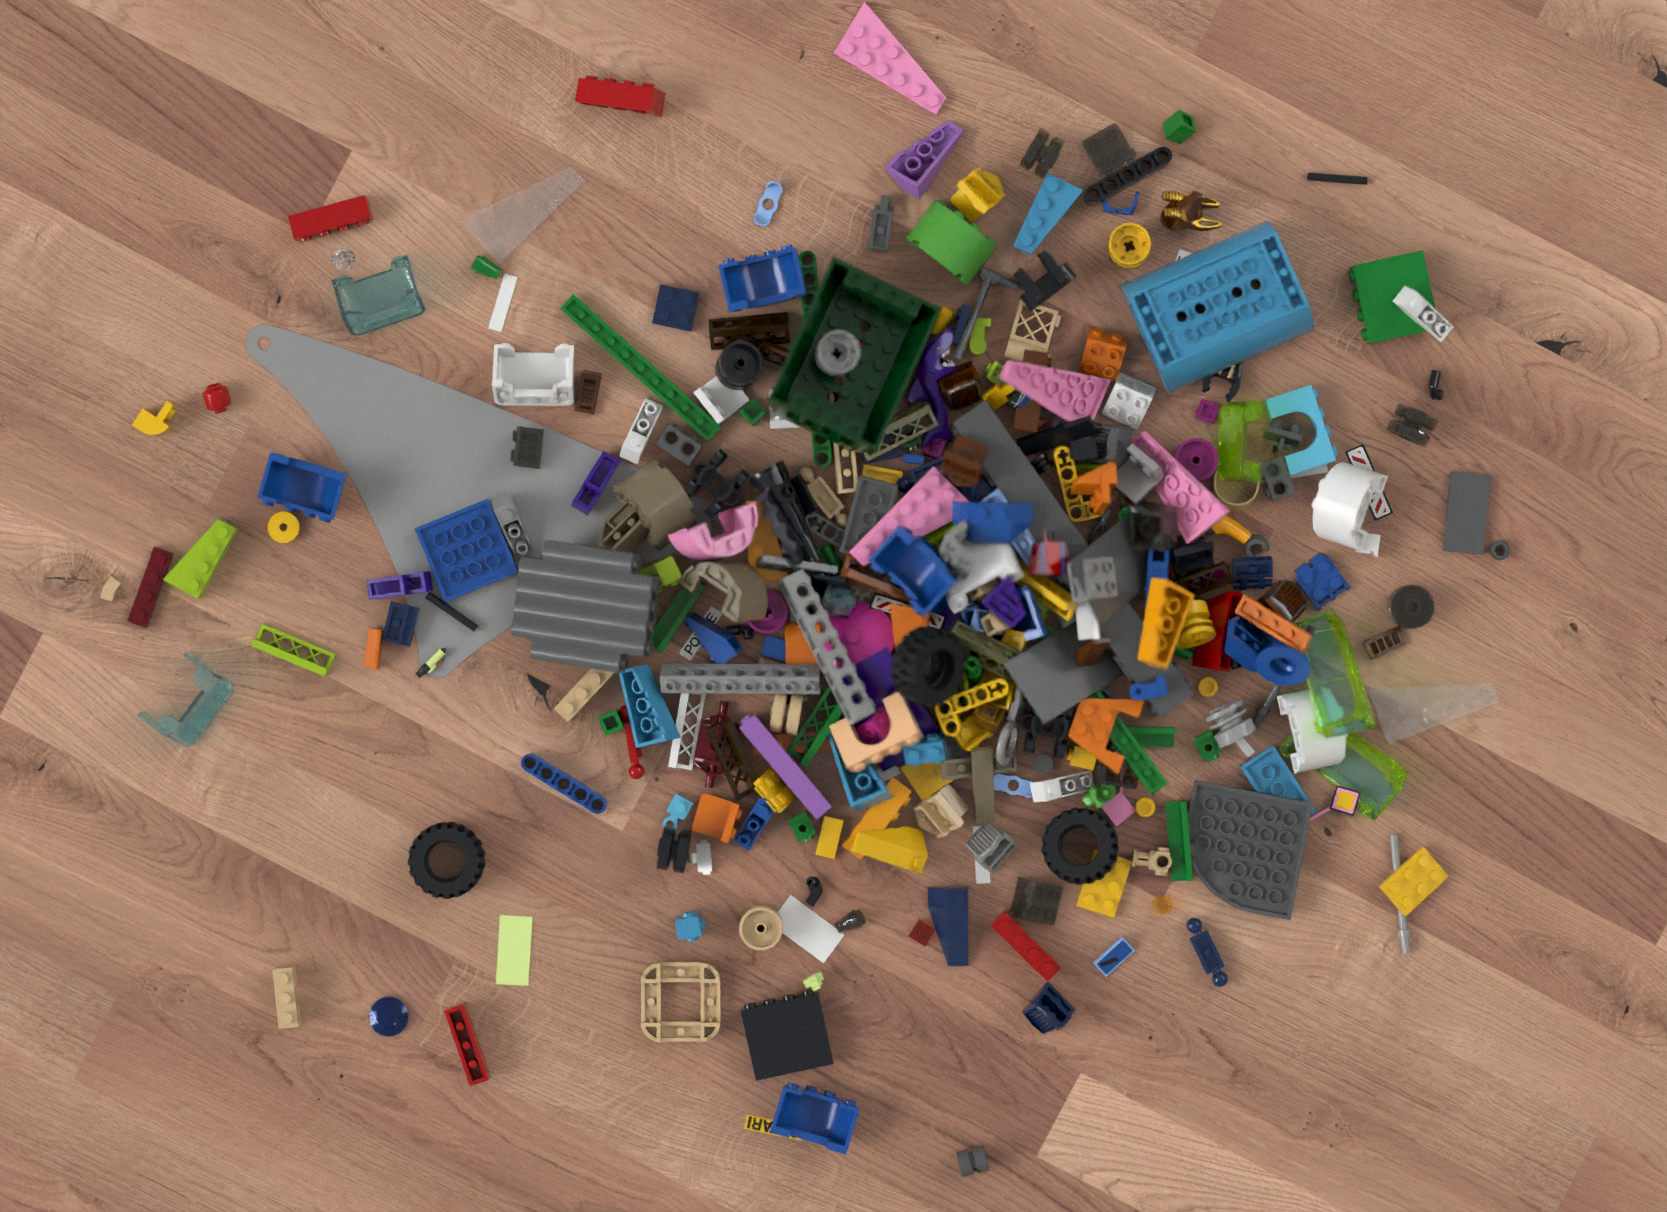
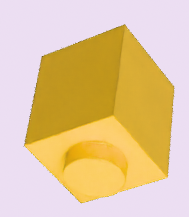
M1074 745L1073 749H1069L1067 760H1070V765L1094 771L1096 757L1077 745Z

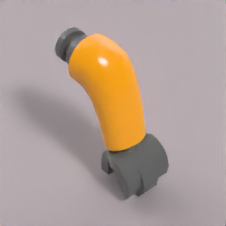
M1227 515L1202 534L1204 539L1208 537V534H1226L1242 544L1245 543L1246 552L1249 557H1254L1255 555L1251 549L1253 544H1260L1264 551H1269L1270 544L1263 535H1251V532Z

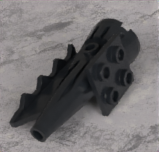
M782 460L749 478L752 486L759 493V496L755 497L754 500L762 504V516L771 520L773 524L772 534L781 538L783 542L782 552L790 555L797 566L802 564L803 553L810 562L820 559L821 557L805 518L807 515L817 511L819 507L802 476L799 474L791 479L787 467Z

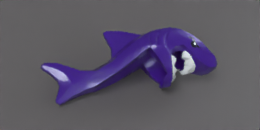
M949 328L940 331L926 342L916 364V377L909 390L908 402L920 399L928 400L939 425L925 433L922 441V447L924 448L935 439L952 441L945 404L936 380L951 371L956 372V365L952 360L946 359L944 361L940 358V356L945 357V355L950 353L953 333Z

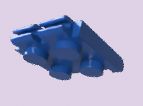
M1322 553L1309 560L1312 564L1311 568L1307 563H1304L1295 570L1298 576L1295 580L1317 611L1321 610V606L1330 600H1335L1336 596L1341 592L1350 589V586L1329 556L1324 557ZM1341 585H1343L1342 588H1340V589L1337 590L1336 592L1332 593L1334 590H1336V589L1339 588ZM1327 595H1329V597H1327L1325 600H1323V601L1320 602L1319 604L1317 603V602H1319L1320 600H1322L1324 597H1326Z

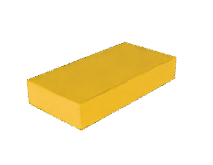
M824 816L815 855L835 859L844 820Z

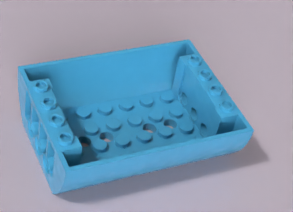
M1268 221L1120 285L1168 394L1314 331V321L1309 303L1278 234ZM1252 280L1260 281L1261 288L1258 290L1251 289L1250 282ZM1240 288L1243 295L1240 298H1234L1231 294L1232 289ZM1197 304H1203L1206 307V311L1203 314L1195 312L1194 307ZM1184 312L1188 318L1185 322H1179L1176 319V314Z

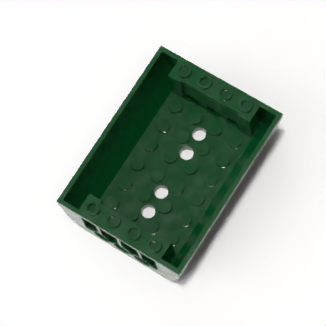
M833 257L767 399L768 406L779 417L848 450L859 453L877 452L942 308ZM860 323H868L870 330L868 332L861 331L859 328ZM834 331H845L853 335L856 340L862 342L860 358L857 364L846 374H843L846 378L844 385L836 383V376H829L823 373L816 365L814 359L815 348L818 342ZM835 350L831 355L837 359L840 353H836ZM835 393L838 398L837 402H829L827 394Z

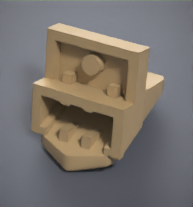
M947 784L933 795L923 799L912 809L915 811L917 827L924 832L935 835L938 839L964 824L961 816L968 810V806L952 786Z

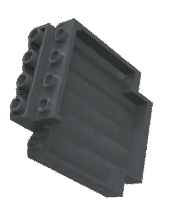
M545 540L543 559L530 556L520 558L511 635L533 639L531 659L624 673L629 664L627 654L647 657L650 656L653 650L652 635L656 629L654 618L658 610L657 594L661 588L660 577L657 574L638 573L641 566L640 553Z

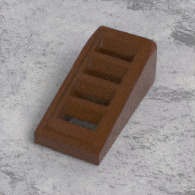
M582 370L575 411L589 414L595 413L602 373ZM585 378L595 379L596 382L586 381ZM584 386L594 387V388H595V391H594V390H589V389H584L583 387H584ZM582 394L592 395L593 399L582 397ZM580 402L592 403V406L580 405Z
M1399 626L1363 641L1370 660H1374L1407 644ZM1396 632L1398 639L1400 641L1397 644L1392 635V633ZM1385 636H1389L1393 646L1389 647ZM1379 639H1382L1386 649L1382 650ZM1375 642L1379 651L1375 653L1371 643Z
M1110 638L1093 639L1075 652L1078 666L1096 664L1110 644Z

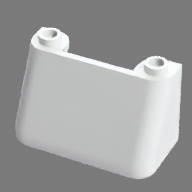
M508 343L494 344L492 390L495 403L504 406L572 405L574 402V345L560 344L555 348L554 353L515 352L514 347Z
M968 538L963 540L961 544L976 561L968 578L963 580L958 576V581L945 594V598L950 609L955 614L968 605V598L965 593L995 577L1000 576L1003 579L1009 574L1013 582L1023 578L1024 574L1017 550L1012 543H971Z

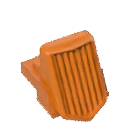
M1111 461L1078 477L1071 487L1072 495H1093L1090 498V507L1093 508L1094 515H1102L1110 504V493L1117 484L1116 462Z

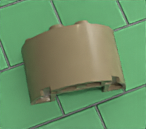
M651 460L612 487L614 488L615 496L619 500L621 499L623 503L629 500L630 508L641 517V524L650 530L647 534L648 543L653 549L656 548L657 551H660L671 543L668 537L669 534L683 528L687 530L694 528L697 525V516L695 513L692 514L690 509L693 505L674 475L666 467L660 468V462Z
M743 561L702 562L687 569L678 582L692 593L698 591L701 583H709L717 590L727 593L728 597L722 613L735 622L762 620L765 618L768 607L765 584L759 573L751 565Z

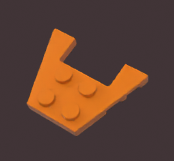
M1084 699L1080 701L1068 737L1119 775L1125 756L1108 751L1105 748L1117 714L1120 712L1138 719L1144 700Z

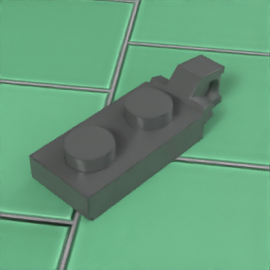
M882 195L881 204L875 205L868 249L888 252L893 219V207H888L890 196Z

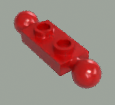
M623 705L619 709V716L624 720L631 763L629 775L633 779H640L644 775V768L639 764V757L642 756L641 747L636 748L627 707Z

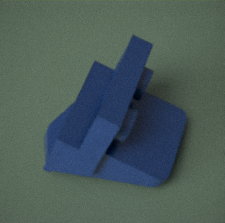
M1046 982L1032 998L1031 1003L1023 1009V1014L1042 1034H1047L1055 1029L1063 1028L1072 1017L1071 1015L1075 1009L1049 982Z

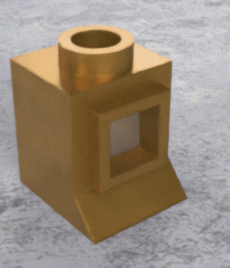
M988 702L982 704V706L979 705L973 713L976 716L973 724L995 734L1007 709H1000Z

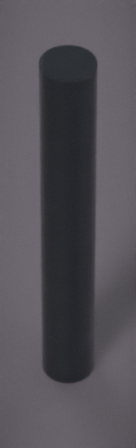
M1307 173L1308 181L1367 185L1368 177Z
M431 592L425 597L473 632L478 628L479 625Z

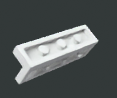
M1080 601L1076 608L1078 640L1100 639L1099 625L1088 601Z
M681 693L675 725L681 738L674 739L672 742L668 767L693 769V760L706 693H691L701 695L700 704L694 708L689 703L690 693ZM699 707V712L697 714L695 709ZM693 711L697 717V723L689 727L685 722V718ZM684 724H685V726L687 727V730L683 732ZM696 726L694 734L691 729H693ZM689 731L694 740L692 744L686 747L682 742V735ZM681 745L684 747L682 751H680ZM692 746V751L690 753L688 748ZM684 751L690 756L689 765L678 763L679 755Z

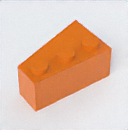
M890 604L895 648L898 643L902 642V637L906 634L909 635L908 632L921 626L929 627L930 611L926 616H920L913 608Z

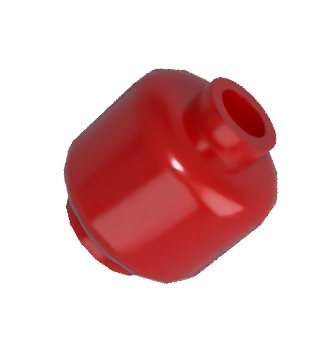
M221 383L206 386V390L202 395L207 410L215 411V414L225 412L227 410L226 407L231 404L227 387L221 385Z

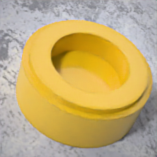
M1204 677L1198 682L1197 688L1201 695L1211 697L1216 694L1218 684L1213 678Z
M1142 797L1136 802L1135 810L1141 817H1150L1155 811V804L1150 798Z

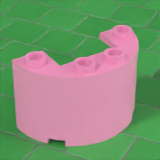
M753 502L735 506L718 513L717 516L724 533L711 538L706 523L690 530L683 528L669 534L668 537L681 554L694 560L705 561L737 554L745 549L753 539L752 536L758 524L756 504Z

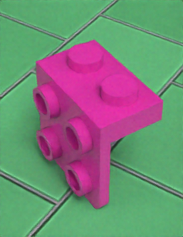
M883 706L878 707L868 721L855 727L862 744L877 745L889 735L891 719Z

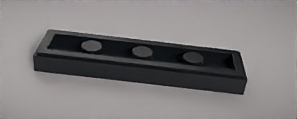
M1089 415L1018 438L1017 445L1026 457L1097 434L1098 428Z

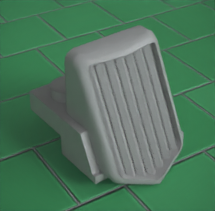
M986 822L974 832L966 847L975 855L974 859L981 866L994 874L1019 844L1002 829L998 830L990 822Z

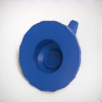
M1261 630L1259 635L1268 643L1269 647L1261 650L1256 656L1255 667L1258 673L1266 680L1278 685H1297L1305 681L1310 675L1311 670L1308 658L1300 651L1289 647L1266 631Z

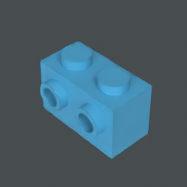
M944 733L923 735V738L919 739L917 744L903 747L905 764L919 766L925 762L937 764L945 760L947 748Z
M695 910L683 912L682 916L675 919L678 940L687 939V942L697 941L706 929L704 917H700V913L695 914Z

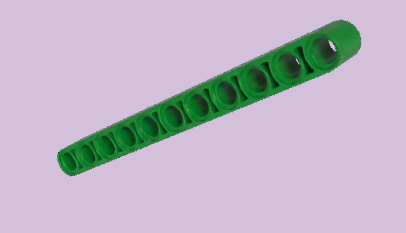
M807 250L799 255L802 276L804 278L806 275H812L815 280L812 285L804 284L806 295L801 297L803 321L811 306L805 303V297L810 294L815 296L818 290L816 257L813 252ZM805 255L812 256V264L804 265L802 257ZM812 432L814 462L819 467H827L832 459L831 443L827 440L824 444H818L815 440L817 434ZM820 453L828 455V462L826 464L818 463L817 456Z

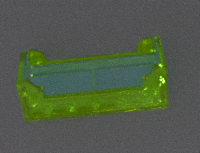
M1330 609L1295 623L1296 626L1305 631L1309 625L1316 628L1308 644L1311 647L1308 652L1303 654L1311 664L1307 682L1318 715L1316 722H1314L1317 733H1321L1325 738H1331L1376 728L1377 726L1344 621Z
M1344 724L1348 730L1345 758L1339 764L1314 770L1335 785L1360 791L1361 794L1358 802L1360 803L1361 813L1375 821L1401 791L1409 771ZM1290 730L1279 747L1282 755L1288 759L1291 758L1290 754L1297 753L1292 730Z

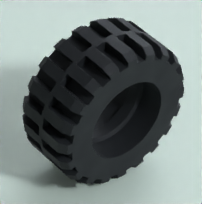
M921 626L908 632L909 635H904L901 639L902 642L897 644L895 648L897 650L892 656L893 664L890 667L892 671L891 679L895 683L894 687L901 697L926 706H938L944 703V701L949 700L952 697L951 695L955 694L958 690L957 687L963 680L962 674L965 673L964 663H966V659L963 655L964 650L962 645H960V641L953 634L928 626ZM931 656V666L928 674L925 676V667Z
M1088 808L1065 810L1059 816H1055L1052 822L1045 828L1046 831L1042 836L1043 844L1041 847L1044 861L1050 870L1065 882L1076 885L1092 884L1094 881L1104 878V875L1112 870L1113 864L1117 861V853L1119 852L1117 834L1110 822L1096 811ZM1075 828H1086L1092 831L1099 842V850L1096 857L1085 865L1070 863L1062 852L1063 838L1069 831Z
M456 822L437 823L423 830L413 841V845L409 850V873L413 876L414 883L417 887L420 886L424 893H429L435 898H456L471 890L482 877L486 863L484 857L485 850L482 848L481 840L475 836L472 830L467 829V826L456 824ZM441 842L457 844L465 855L463 871L451 879L436 876L429 867V853L436 844Z

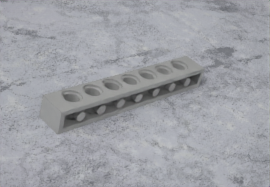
M802 569L782 578L777 584L849 725L871 716L876 712L874 702L871 698H868L865 692L866 687L856 674L855 665L847 657V649L840 643L838 632L829 621L828 612L822 608L820 596L813 590L809 575ZM797 589L802 590L805 594V597L799 596L797 593ZM806 607L812 608L814 614H808ZM815 625H820L823 629V632H818L815 628ZM825 642L831 645V651L825 648ZM837 660L841 668H836L833 661ZM842 679H848L850 686L844 685ZM852 696L858 698L859 704H855L852 701Z
M663 663L660 673L661 693L820 694L822 673L819 664Z

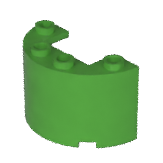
M940 199L938 202L933 201L906 236L905 240L918 250L925 252L951 272L952 276L968 287L996 251L994 246L996 242L988 236L984 237L979 232L981 229L973 222L968 224L964 221L965 216L959 211L955 210L952 212L948 209L949 206Z

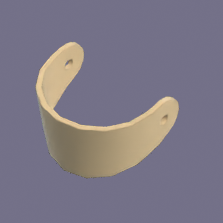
M1215 470L1211 494L1230 513L1237 514L1246 510L1258 493L1260 480L1257 481L1254 495L1248 502L1241 504L1231 503L1224 500L1216 489L1218 470Z

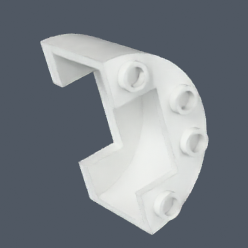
M1346 462L1336 464L1326 477L1320 480L1317 496L1312 502L1313 531H1315L1316 535L1322 539L1362 551L1368 532L1360 529L1373 492L1382 495L1388 476Z
M1321 686L1276 696L1280 714H1288L1297 752L1290 754L1294 774L1341 763L1346 756L1348 730L1343 723V709L1341 706H1338L1330 689Z

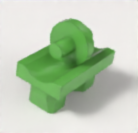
M1101 781L1094 785L1082 799L1087 808L1095 804L1099 808L1116 795V787L1110 782L1102 783Z

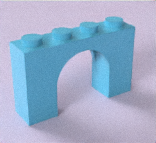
M1312 385L1264 400L1270 419L1291 412H1299L1309 417L1314 425L1315 436L1310 446L1302 451L1283 457L1290 476L1336 461L1335 456H1338L1335 445H1331L1329 437H1331L1330 429L1323 422L1325 418L1323 408L1318 407V392L1316 388H1312Z

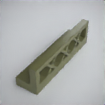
M924 400L894 415L885 435L889 433L896 435L894 442L890 444L884 443V435L877 452L871 454L864 453L867 461L939 426L927 401ZM929 414L932 423L926 426L920 425L921 417ZM907 424L914 426L912 433L908 435L901 433L903 426Z
M957 621L951 634L960 641L965 659L975 658L980 667L1016 684L1011 674L1006 671L1004 663L1022 652L992 637H987L986 634ZM970 650L977 651L980 656L972 655ZM988 659L996 661L998 665L990 664Z

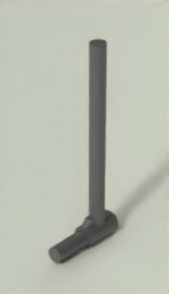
M986 267L982 268L979 277L983 284L953 357L954 360L960 362L990 285L1000 283L1017 290L1018 282L1001 276L1000 273Z

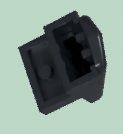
M1182 535L1169 539L1175 579L1215 564L1213 559L1212 541L1205 542L1202 535L1188 544ZM1197 577L1194 583L1199 584L1203 577Z

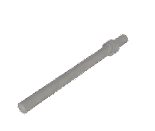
M1397 834L1389 835L1393 872L1401 866ZM1398 910L1400 928L1398 930V937L1401 938L1402 954L1410 953V929L1407 927L1406 916H1403Z

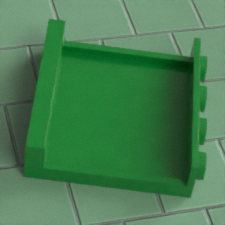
M1423 250L1350 267L1351 270L1348 271L1350 282H1354L1355 290H1352L1354 301L1358 302L1359 305L1357 317L1359 322L1362 321L1364 329H1361L1363 341L1371 344L1426 331L1392 302L1403 287L1406 286L1417 291L1435 308Z

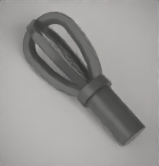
M1108 507L1105 509L1100 520H1098V523L1088 536V545L1092 544L1091 541L1100 526L1102 527L1100 536L1106 532L1107 522L1113 511Z

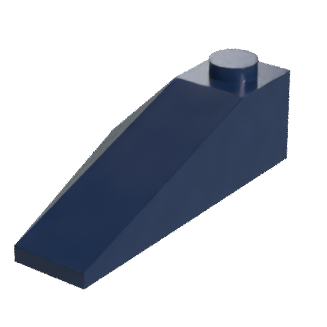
M928 887V909L948 966H968V887Z

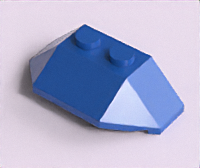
M953 501L952 522L957 526L964 521L969 526L966 531V537L971 543H1012L1033 523V503Z
M1238 615L1229 620L1225 653L1247 670L1258 672L1255 667L1256 656L1261 650L1269 647V645L1259 635L1261 629Z

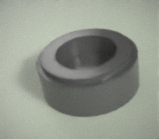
M1047 754L1038 755L1033 762L1034 769L1040 774L1049 773L1053 768L1052 758Z

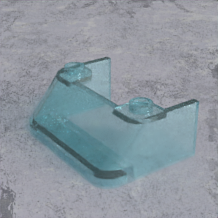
M191 651L185 652L183 656L199 667L194 673L193 680L202 690L179 721L172 716H163L158 721L146 711L140 712L137 715L164 736L186 747L192 746L198 741L234 692V686L231 681Z

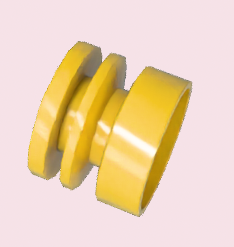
M1126 223L1117 227L1111 234L1108 245L1109 256L1113 263L1124 269H1135L1143 265L1150 252V236L1138 224ZM1132 244L1134 251L1130 250L1127 252L1124 245Z
M1192 600L1176 644L1177 648L1196 647L1207 643L1215 637L1216 632L1213 628V622L1208 619L1210 613L1205 601Z

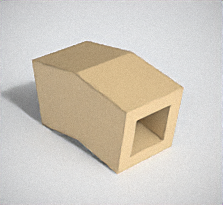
M110 576L103 586L100 598L114 602L117 591L123 583L114 576Z

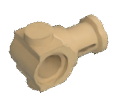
M1158 847V850H1150L1149 853L1138 852L1137 849H1133L1131 866H1147L1148 870H1155V875L1167 876L1168 869L1172 864L1170 848ZM1160 856L1167 857V864L1165 866H1158L1157 859Z

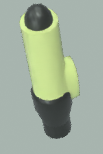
M446 648L439 649L421 666L416 675L421 678L424 674L430 673L437 666L436 663L445 655Z

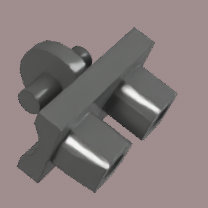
M1272 419L1264 432L1263 438L1271 440L1270 445L1277 447L1276 453H1281L1282 448L1290 450L1291 446L1297 448L1302 439L1299 425L1290 424L1288 431L1281 429V420Z

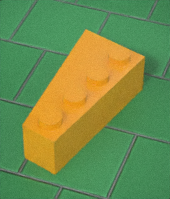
M746 501V504L755 502L758 512L757 528H755L752 536L753 539L748 545L749 565L759 573L762 580H781L789 576L788 572L756 567V560L762 555L783 558L777 536L772 534L773 524L771 520L762 516V504L758 501Z
M893 777L886 784L893 798L869 807L863 815V819L852 830L850 837L841 845L860 860L865 855L851 851L857 833L859 831L875 829L886 830L889 822L894 823L900 815L897 812L901 806L905 807L911 799L909 794L912 791Z

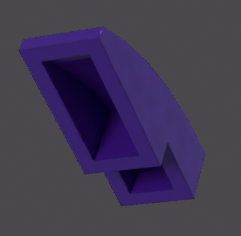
M603 451L572 501L571 506L588 516L614 474L620 460Z
M430 571L366 580L369 600L433 591Z

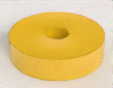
M282 511L270 518L268 533L276 542L289 543L299 535L300 522L294 514ZM284 523L287 525L286 531L281 530V525Z

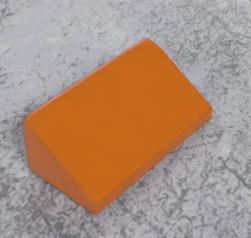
M368 629L365 668H380L384 632L382 629Z

